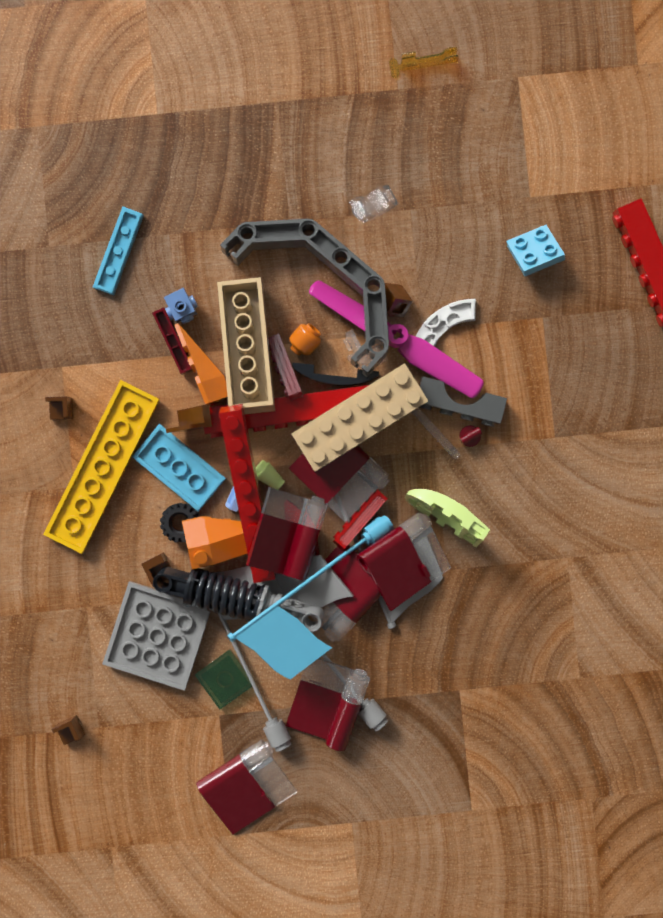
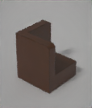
M385 283L387 316L404 318L413 300L402 285Z
M67 396L45 397V402H49L50 420L73 419V398Z
M164 552L141 564L152 586L153 579L157 573L164 567H171ZM161 576L163 581L167 580L166 577Z
M77 715L56 724L51 729L53 733L58 732L63 745L72 741L77 742L85 735Z

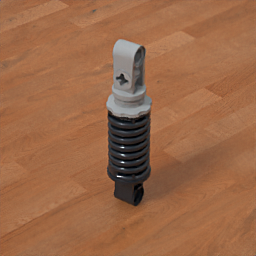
M164 567L153 579V586L158 592L182 597L183 606L195 607L196 605L198 609L205 608L208 612L213 610L216 614L221 612L224 616L229 614L231 618L237 616L239 620L245 618L247 622H250L283 597V594L278 593L276 595L270 593L269 585L260 586L257 583H252L251 587L248 588L249 582L247 580H244L240 586L241 580L239 578H236L234 582L231 576H227L225 580L223 574H219L217 578L215 572H211L209 575L208 570L201 568L192 569L189 573L171 567ZM161 576L166 577L169 583L164 582ZM287 599L279 605V607L290 614L292 611V615L310 632H315L321 627L324 611L319 606L303 603L296 599ZM308 616H315L318 621H311Z

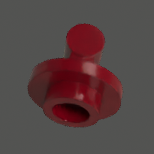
M465 426L460 431L459 439L463 445L473 447L480 442L482 432L479 427Z

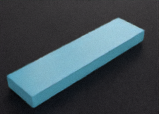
M122 207L93 288L111 295L115 294L144 217L142 213Z

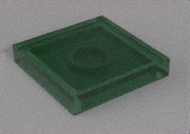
M231 649L195 673L196 678L219 710L252 687L242 664Z

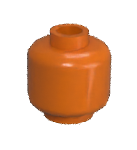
M310 323L307 325L300 324L290 335L291 350L299 356L301 354L311 355L321 343L320 331Z

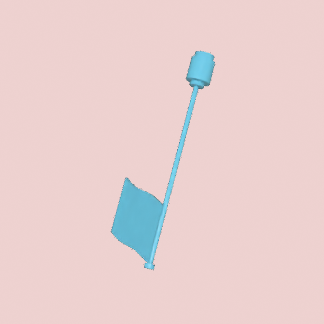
M385 515L382 517L378 516L364 526L361 534L362 539L235 633H229L227 635L229 640L233 643L237 639L254 650L280 675L290 680L333 647L315 637L296 617L279 607V605L363 543L372 545L391 532L394 526L390 519Z

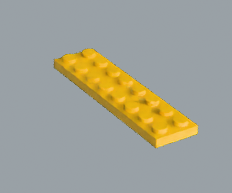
M120 380L43 535L81 554L84 553L160 401L159 398Z

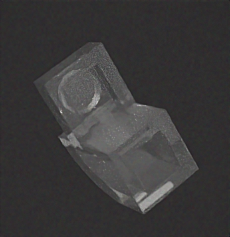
M389 185L379 186L366 196L355 197L349 202L354 216L363 223L383 215L399 204Z
M353 329L347 331L344 334L346 338L343 339L347 350L353 351L351 355L347 356V360L350 363L351 357L361 347ZM374 344L371 347L375 352L383 350L380 344ZM366 354L358 361L360 365L358 368L362 369L363 365L368 366L373 359ZM387 357L379 365L387 362Z

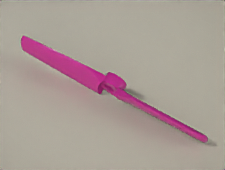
M318 280L312 284L309 289L310 295L365 331L362 304ZM387 322L389 346L398 348V352L410 364L470 398H475L481 392L484 381L426 340L408 334L407 329L403 325H391ZM398 332L401 335L400 338H397L396 340L393 338V336Z

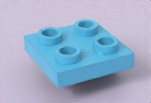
M547 225L506 241L510 253L524 276L565 260L564 252Z

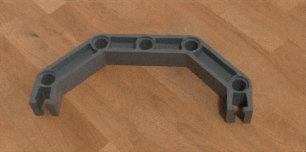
M313 219L244 222L220 244L222 253L227 257L231 255L233 262L237 266L253 250L307 248L363 296L366 342L351 357V364L358 368L360 366L358 361L366 354L369 355L373 360L368 366L363 365L361 367L363 369L362 374L368 377L385 359L388 353L389 340L384 280ZM306 230L314 232L311 236H306L303 233ZM247 233L253 235L250 239L242 238ZM236 244L241 245L237 253H229ZM339 257H343L347 261L345 263L340 264L337 263L335 260ZM376 285L379 287V290L373 292L368 287ZM374 344H380L383 350L375 352L371 347Z

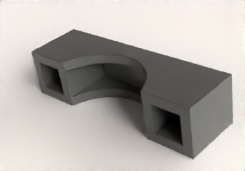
M424 376L421 378L419 387L428 399V402L419 408L431 411L432 407L440 409L441 414L452 416L453 413L460 414L461 419L472 422L476 418L482 420L481 424L494 427L495 424H501L507 398L484 393L477 402L470 405H462L456 403L448 396L443 381Z

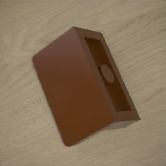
M209 405L177 410L179 426L166 429V433L212 427Z

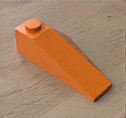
M179 323L175 324L183 349L189 355V365L197 375L194 378L205 404L212 406L228 399L226 377L185 329Z
M207 516L182 520L192 569L214 565L248 554L241 521L227 518L216 519Z

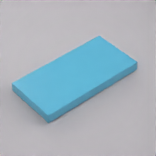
M158 424L132 456L198 512L226 479L175 435L166 433V428L161 424Z

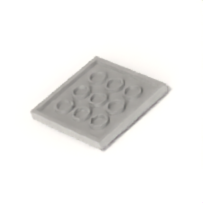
M129 581L102 664L185 691L210 612L206 611L205 608L198 609L196 605L195 607L183 606L182 597L161 593L154 588Z

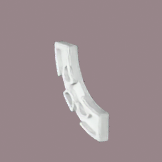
M476 299L460 300L442 307L423 323L416 337L426 340L435 347L438 339L451 327L463 322L475 321Z

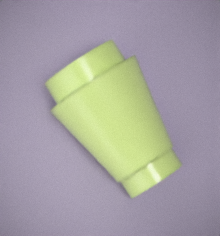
M262 460L256 466L259 481L274 488L276 491L284 484L285 480L282 479L270 462Z

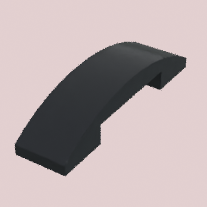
M292 363V368L299 374L326 385H358L374 380L379 376V371H373L366 377L362 374L363 370L361 369L357 370V378L314 374V365Z

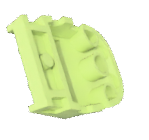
M413 489L408 491L405 496L406 501L419 512L428 517L430 514L437 518L435 523L442 527L446 524L455 529L454 534L470 542L474 547H477L490 531L466 507L441 493L427 489Z

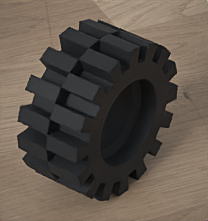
M187 503L173 504L162 513L160 528L163 530L164 536H167L170 541L173 540L177 543L186 542L184 531H178L173 527V518L178 514H183L188 519L197 518L200 515L196 512V509Z

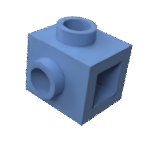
M184 288L164 297L168 305L165 310L170 320L175 319L177 323L182 322V324H186L194 319L193 316L197 314L195 308L198 305L193 295L188 296Z

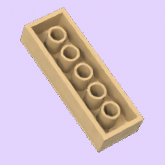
M261 277L217 282L228 406L243 404L245 414L275 411L264 289Z
M404 363L291 434L316 472L426 404L428 399Z

